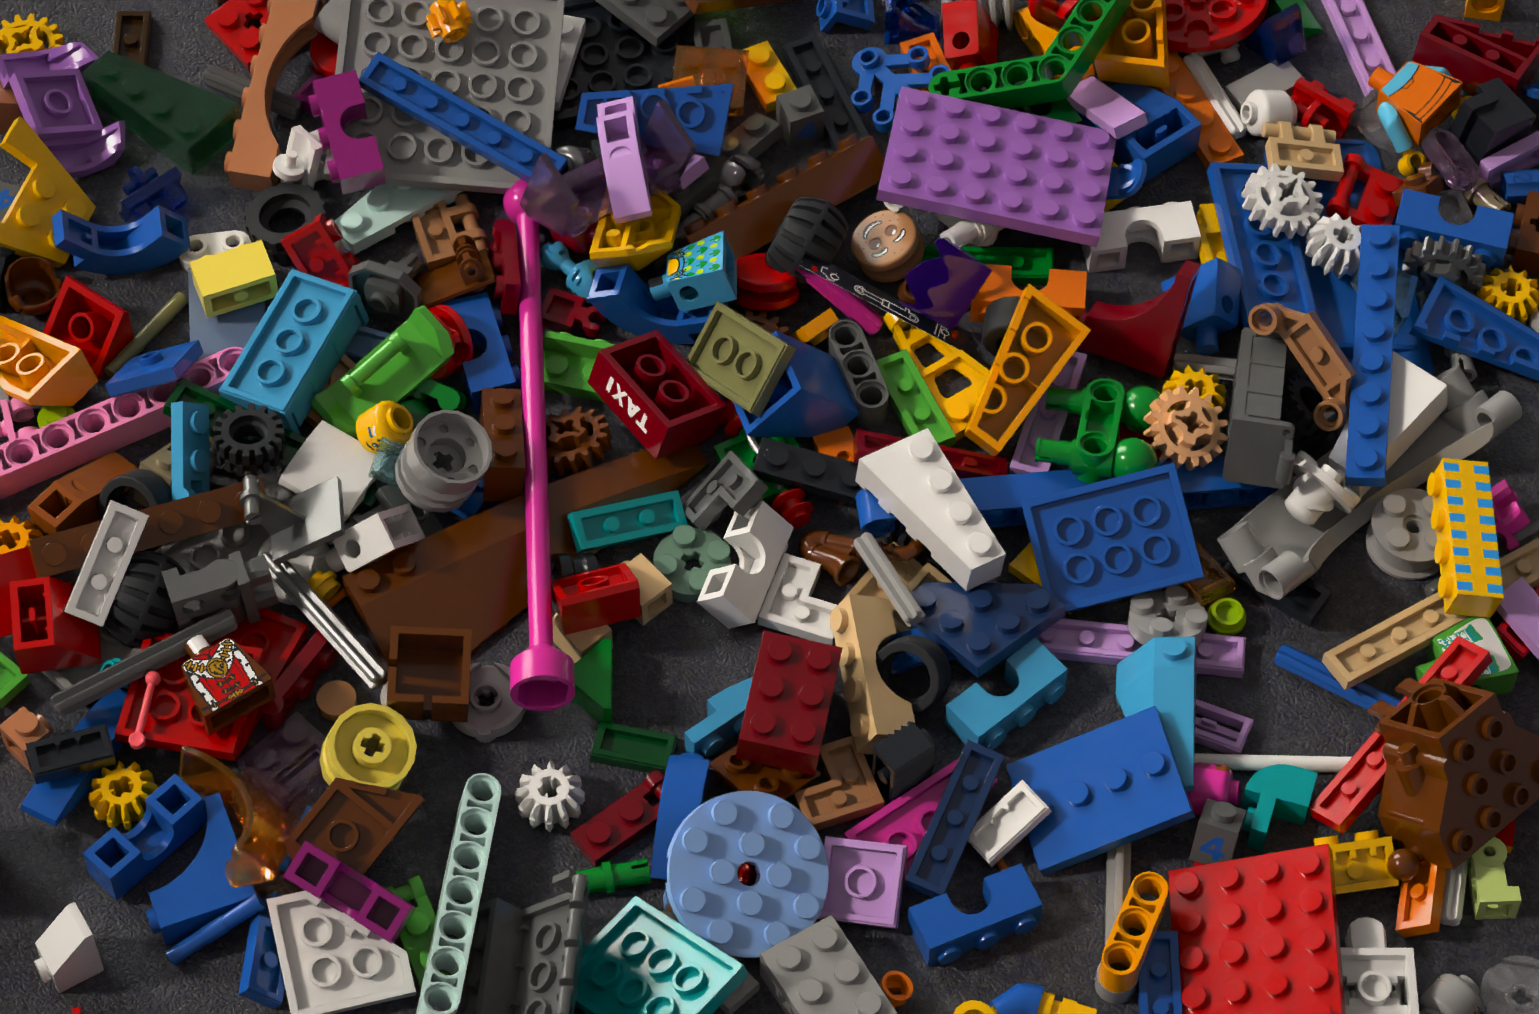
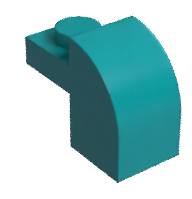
M1277 764L1259 770L1250 778L1245 787L1240 807L1247 810L1242 829L1250 832L1246 847L1259 851L1263 850L1272 817L1304 825L1318 772L1292 765Z

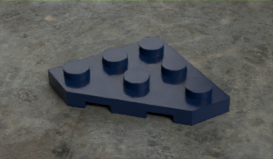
M925 582L911 592L925 614L924 620L917 623L914 627L931 641L938 644L942 650L977 678L1065 617V605L1038 584L983 583L965 591L958 583Z

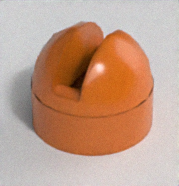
M900 971L887 972L878 984L894 1008L905 1004L913 993L912 981L906 974ZM899 991H901V994H902V995H893V993H897V992H899Z

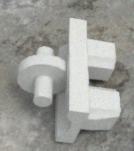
M301 125L291 128L286 154L277 156L272 166L273 172L280 178L281 183L293 184V182H297L314 189L315 182L324 179L325 165L320 159L321 155L326 154V150L322 149L318 131L315 130L308 133Z

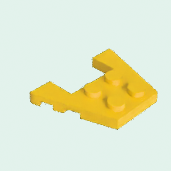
M19 116L13 121L0 147L30 167L31 170L2 222L0 221V246L13 250L16 255L22 257L36 256L48 260L54 267L60 268L66 263L70 253L55 247L52 216L62 209L89 221L96 206L25 119Z

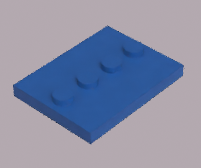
M1175 463L1021 501L1042 587L1065 605V613L1204 578Z
M1156 706L1006 765L1012 787L1014 788L1023 780L1052 811L1028 833L1039 871L1043 876L1196 817L1160 712Z

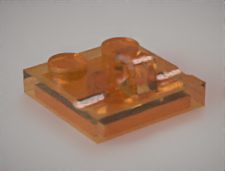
M677 45L673 81L693 75L696 86L734 83L729 116L743 117L749 50Z

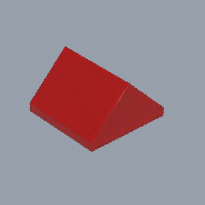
M65 277L43 333L80 348L97 379H101L105 374L104 368L134 338L129 313L73 277Z
M626 563L551 580L552 598L564 635L641 617L639 582Z

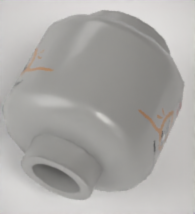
M1442 974L1419 998L1420 1014H1480L1482 1002L1478 995L1479 988L1471 978L1465 975Z

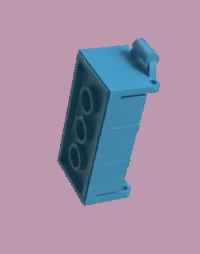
M291 269L220 387L219 393L221 397L248 409V404H255V410H259L261 405L268 407V414L272 411L278 414V419H282L284 428L301 435L298 427H301L311 410L312 399L316 394L323 391V387L339 360L343 357L359 326L365 327L369 321L361 301V295L358 294L357 290Z

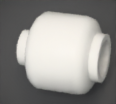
M1257 89L1251 92L1242 104L1240 117L1251 135L1262 137L1263 123L1276 124L1280 120L1291 122V125L1294 126L1297 120V106L1285 91Z

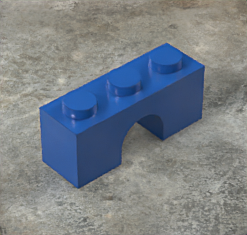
M1404 188L1395 225H1400V248L1404 250L1412 248L1415 240L1424 244L1425 237L1427 236L1431 237L1434 241H1439L1440 236H1445L1447 242L1450 243L1457 238L1460 239V245L1463 247L1473 246L1472 254H1481L1483 256L1481 263L1486 264V268L1495 269L1497 267L1501 270L1514 213L1478 205L1472 221L1463 225H1454L1445 221L1439 214L1440 196Z
M487 292L443 302V305L453 308L464 320L471 335L473 350L483 353L476 359L462 362L464 385L473 413H479L482 388L517 389L522 387L518 365L511 366L508 357L513 356L509 337L507 334L501 336L499 327L503 326L498 304L491 306Z
M176 774L145 799L146 812L136 827L124 835L113 827L83 853L90 877L116 901L207 823V813L203 798Z
M1021 863L984 878L982 898L987 908L980 913L965 914L958 911L952 905L947 893L909 907L907 926L928 967L939 962L942 965L952 963L960 958L964 952L974 948L980 950L987 949L995 945L1004 936L1014 932L1017 935L1024 934L1036 927L1041 919L1043 904Z

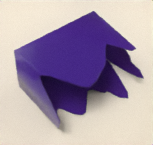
M938 238L935 244L941 256L923 261L905 275L906 282L915 298L916 304L900 303L953 331L992 270L975 256L944 238Z

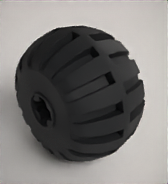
M816 197L798 198L792 204L786 217L783 218L766 253L765 262L776 271L781 273L789 272L788 275L795 276L798 282L795 285L797 288L812 289L813 287L806 282V278L809 277H805L796 271L799 268L813 273L800 266L804 254L831 264L847 234L848 222L841 211L827 200Z
M152 551L133 553L104 623V627L113 638L125 646L141 648L143 640L152 639V641H155V637L171 631L176 616L161 572L177 567L179 575L187 574L178 562L163 553Z

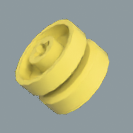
M374 703L353 706L338 717L322 744L319 762L323 778L329 786L337 777L397 791L414 764L417 744L413 729L403 715L390 707ZM364 752L370 753L372 757L366 755Z

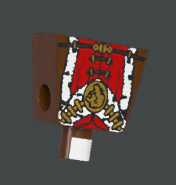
M201 634L191 638L186 643L185 650L191 659L184 662L181 669L187 689L209 736L276 698L270 675L233 639L226 638L212 646L207 637Z

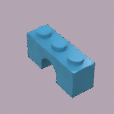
M1035 637L1006 659L1004 680L1014 689V692L1006 696H993L987 693L979 684L974 683L946 705L945 725L964 744L969 740L993 750L1004 741L1007 733L1017 725L1023 727L1028 724L1040 707L1046 703L1053 704L1061 698L1066 691L1068 669Z

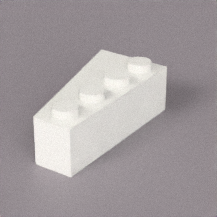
M928 428L859 459L855 482L864 490L868 489L879 500L878 504L888 514L892 513L906 527V532L915 541L919 540L931 552V557L965 591L1001 575L1006 553Z

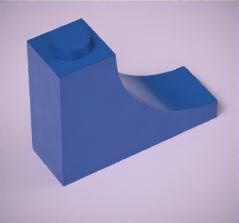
M220 793L204 797L207 810L206 834L193 862L172 882L149 893L153 908L145 912L152 933L161 932L166 946L183 941L200 930L201 927L256 894Z

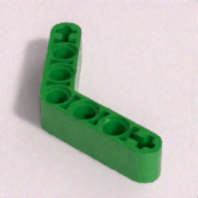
M1080 0L1044 55L942 72L931 79L928 90L931 93L1006 109L1066 99L1073 93L1125 14L1132 0ZM1094 17H1100V18H1099L1098 20H1096V21H1091V22L1089 21L1090 19H1092V18H1094ZM1074 46H1081L1077 50H1070ZM1055 75H1062L1058 79L1050 80ZM1019 81H1026L1022 85L1014 86ZM983 87H990L986 91L978 92Z

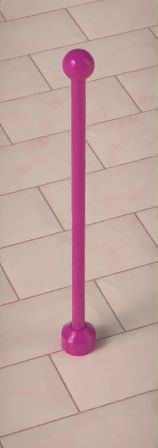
M520 179L505 192L503 207L508 218L517 224V247L521 279L519 319L522 420L525 453L524 488L529 648L515 656L510 663V696L515 704L524 709L551 711L566 706L575 697L574 662L569 655L553 647L539 223L550 212L551 196L549 193L547 194Z

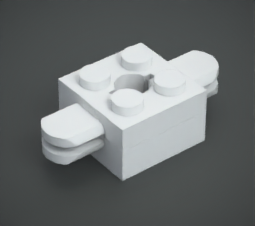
M1363 917L1353 921L1345 936L1346 947H1340L1346 1014H1419L1414 949L1387 948L1385 928L1381 922L1374 918Z

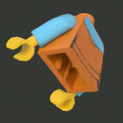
M1409 61L1394 75L1382 67H1377L1369 78L1368 85L1379 91L1376 112L1396 152L1403 155L1398 162V169L1406 177L1414 174V168L1410 160L1417 170H1419L1421 163L1426 162L1425 156L1419 151H1413L1411 147L1413 145L1419 147L1450 115L1455 119L1463 100L1472 97H1463V82L1453 78L1444 67L1424 66L1414 61Z

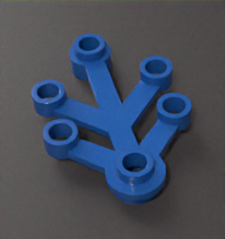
M914 46L907 54L886 55L882 49L877 47L864 48L856 53L852 59L853 71L860 79L858 89L851 95V102L858 113H866L872 110L875 105L872 96L874 81H880L883 84L880 108L874 112L872 119L879 132H889L892 129L897 97L899 98L901 86L908 88L929 87V82L935 75L950 71L948 66L940 64L934 66L929 73L894 74L889 69L911 67L916 71L926 69L931 62L927 48L924 46ZM884 118H889L886 121L880 122Z

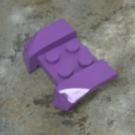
M72 42L45 50L0 54V81L3 89L12 88L23 118L72 178L85 177L114 165L125 149V120L113 123L103 129L83 79L100 60L90 48L82 42Z

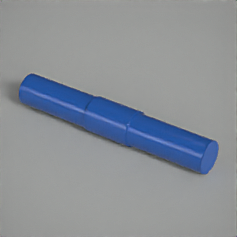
M255 894L227 913L220 915L201 927L194 934L166 951L168 959L173 965H176L202 947L217 940L235 926L264 909L265 904L258 894Z

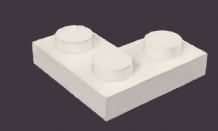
M784 553L758 615V625L806 640L834 645V633L830 628V612L837 605L811 597L821 573V564Z

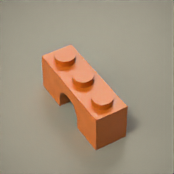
M985 264L992 272L971 302L970 322H981L984 324L986 307L994 300L1003 297H1021L1023 290L1017 288L1011 278L1012 266ZM1049 269L1048 283L1039 291L1079 320L1081 314L1085 311L1087 271Z

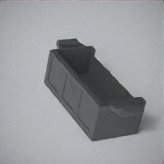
M1246 327L1241 331L1231 392L1227 430L1228 438L1226 441L1222 477L1224 481L1282 489L1291 482L1295 454L1292 452L1295 427L1290 422L1280 421L1283 383L1291 376L1297 375L1301 365L1279 333L1273 332L1268 335H1258L1251 328Z

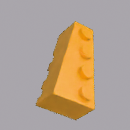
M1166 0L1131 1L1125 14L1093 61L1099 80L1170 88Z
M1028 284L1022 292L964 431V435L990 455L996 456L1091 329L1031 284Z

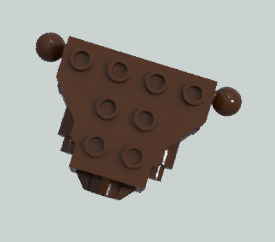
M1406 678L1395 687L1396 692L1403 693L1408 697L1403 703L1396 707L1380 700L1367 710L1369 715H1374L1380 720L1374 729L1377 733L1383 735L1386 742L1383 746V756L1387 766L1378 817L1386 836H1392L1393 846L1396 848L1387 860L1388 872L1394 879L1398 881L1412 880L1420 870L1421 861L1455 870L1539 799V735L1516 726L1512 715L1509 712L1502 711L1497 695L1494 692L1437 678H1432L1426 684L1419 683L1412 678Z

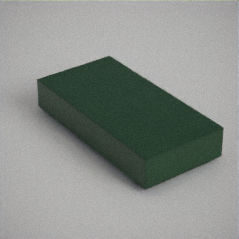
M600 721L590 755L591 762L646 773L661 770L665 775L669 756L676 753L678 735Z

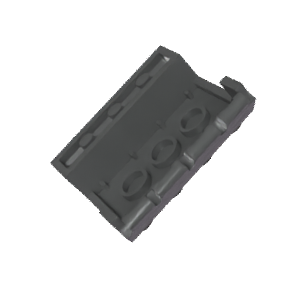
M572 870L554 875L552 884L568 892L522 910L497 897L479 904L460 1004L456 1014H574L578 997L580 965L583 958L585 926L588 919V875L578 874Z

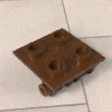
M460 235L453 242L456 260L417 274L418 285L422 288L424 306L429 308L431 306L443 305V302L453 300L454 297L467 292L477 293L483 291L489 284L496 282L486 248L478 251L472 237Z
M738 745L711 761L709 766L714 771L713 775L717 777L716 782L720 786H725L731 792L759 791L772 794L784 800L821 776L818 770H816L814 776L736 759Z

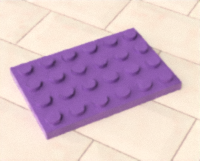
M901 86L876 200L1097 247L1101 233L1116 138L1100 128Z

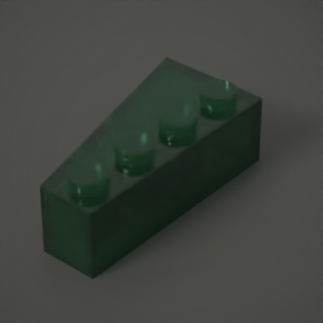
M106 51L82 72L83 79L95 105L117 121L125 120V126L192 175L233 140L234 123L236 119H241L239 103L111 51Z

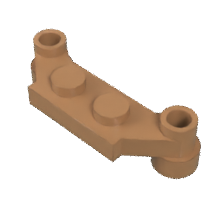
M1262 303L1255 306L1248 316V323L1252 331L1258 335H1268L1273 332L1279 333L1323 397V401L1314 409L1313 417L1316 425L1324 431H1334L1342 427L1349 418L1352 377L1357 375V372L1314 310L1305 314L1286 308L1280 303Z

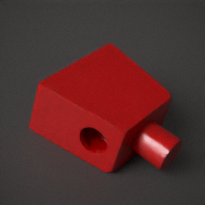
M961 0L942 4L944 56L951 69L958 70L997 63L999 30L978 0Z

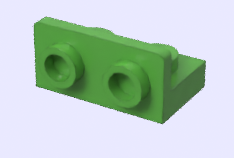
M545 331L543 337L545 390L604 402L587 382L599 350L615 344L602 339L591 340L576 337L567 332Z

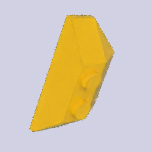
M648 180L653 216L616 224L607 190L589 252L591 261L597 268L629 264L634 271H640L672 249L681 216V206L663 191L654 188L653 183Z

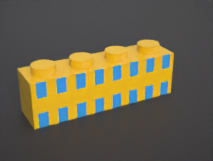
M1443 458L1435 472L1430 473L1427 481V493L1433 499L1431 527L1436 530L1437 536L1434 559L1436 563L1440 564L1441 573L1438 582V594L1444 600L1445 614L1491 618L1504 599L1488 462Z

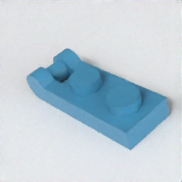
M184 401L171 403L172 501L210 491L209 405Z

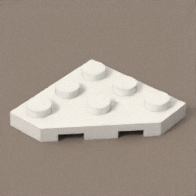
M306 890L266 899L291 1014H335L416 995L408 954L404 949L383 939L354 921L353 918L344 912L341 913Z

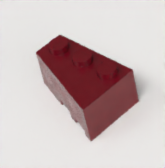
M1434 15L1419 36L1412 61L1424 66L1446 68L1453 78L1463 82V91L1474 96L1478 95L1475 91L1478 85L1499 77L1519 97L1521 95V88L1527 86L1539 69V37L1536 38L1535 42L1513 38L1514 32L1503 30L1500 35L1479 30L1480 24Z

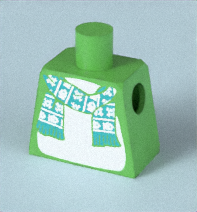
M1471 616L1436 635L1430 642L1427 653L1428 663L1414 668L1415 677L1418 682L1454 639L1460 636L1489 651L1493 660L1471 687L1494 692L1496 695L1508 693L1513 690L1519 673L1490 619Z

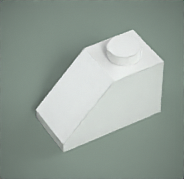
M75 902L67 905L35 942L40 956L39 959L34 961L35 966L44 983L52 980L58 993L104 971L93 934Z

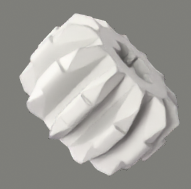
M1337 213L1330 218L1323 216L1319 219L1315 226L1309 230L1305 241L1307 244L1305 255L1313 258L1312 266H1321L1324 269V275L1331 271L1338 279L1345 274L1352 276L1359 269L1362 225L1355 226L1352 224L1351 217L1342 220Z
M551 760L547 765V769L541 770L534 764L531 769L532 776L522 774L520 788H517L515 791L516 802L520 804L518 806L519 814L522 818L529 817L530 825L533 829L541 823H545L546 830L549 833L553 829L554 823H559L566 829L569 825L568 817L579 818L581 814L579 805L585 802V792L580 789L582 787L581 779L578 775H571L567 764L559 770H555V765Z

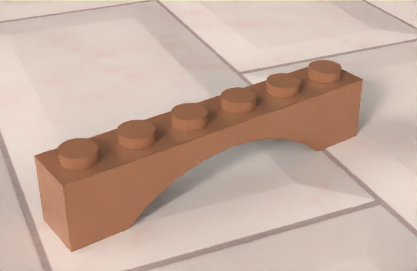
M268 0L267 24L263 23L259 31V44L261 47L259 54L254 55L251 60L250 87L244 88L242 94V108H244L241 119H236L233 127V140L235 143L233 150L227 152L224 161V171L228 173L233 188L263 192L266 188L279 184L280 178L275 175L272 168L275 158L281 155L279 145L271 131L270 110L273 92L281 73L290 59L307 42L318 35V31L314 29V23L319 12L326 5L325 0Z

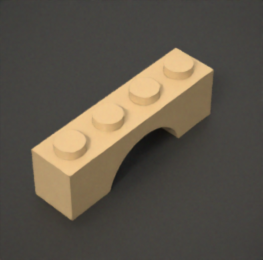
M848 594L830 612V628L834 633L836 646L842 647L839 666L844 684L843 695L848 704L851 720L850 730L854 736L857 753L873 755L875 742L881 743V738L887 739L888 734H894V730H901V725L907 726L908 721L915 723L911 703L891 691L881 678L876 665V653L897 633L890 600L887 598Z

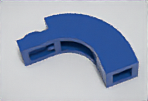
M159 205L141 219L120 226L97 225L62 209L52 216L55 247L73 255L75 268L92 273L121 275L148 271L175 260L191 248L187 218Z
M629 264L597 268L587 298L605 318L620 328L638 336L658 329L670 344H695L698 334L703 329L715 306L711 305L683 312L678 309L673 296L655 301L651 295L649 285L641 280Z
M692 752L669 756L658 809L650 878L667 880L668 858L666 856L669 845L682 821L694 809L704 803L712 776V770L709 766L713 759H706L702 755Z

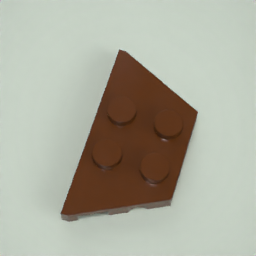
M336 777L284 841V844L292 861L304 841H308L361 874L366 875L424 803L425 799L418 794H410Z

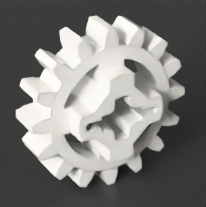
M1273 163L1270 170L1261 166L1257 173L1252 172L1241 193V196L1245 198L1242 205L1243 209L1252 210L1248 218L1250 221L1259 220L1261 222L1259 229L1263 231L1267 227L1271 228L1274 237H1277L1280 231L1285 232L1288 239H1292L1295 232L1300 236H1305L1308 229L1315 226L1324 208L1319 203L1323 196L1322 193L1313 192L1316 186L1314 181L1306 183L1303 180L1305 177L1303 171L1295 175L1292 173V166L1288 165L1285 171H1282L1277 163Z

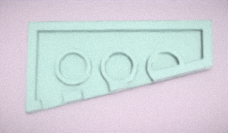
M384 184L376 186L335 220L343 235L340 242L345 249L352 250L354 254H357L394 234L395 227L405 222H411L412 216L418 214L419 218L423 217L425 211L433 208L434 204L442 200L445 201L446 206L455 201L457 194L463 191Z

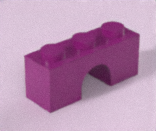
M356 70L312 80L314 94L309 95L308 100L313 117H321L323 127L317 128L322 149H330L333 160L327 161V166L332 183L339 182L342 194L386 184L385 170L375 135L356 139L344 133L345 128L350 123L367 118L365 100Z
M304 841L283 875L284 878L353 918L354 921L391 943L396 942L417 908L308 841Z

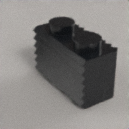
M908 721L907 726L901 725V730H894V734H888L887 739L881 738V743L875 742L872 775L887 805L933 774V755H935L936 744L929 732L925 729L920 730L914 722Z

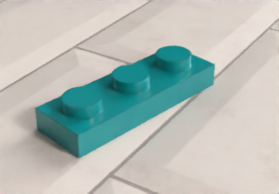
M678 490L576 511L567 516L577 553L671 534L676 527L688 525Z

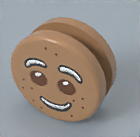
M882 210L871 214L857 226L851 239V250L862 272L868 278L883 283L905 278V275L921 263L925 251L924 240L915 222L909 215L901 211Z

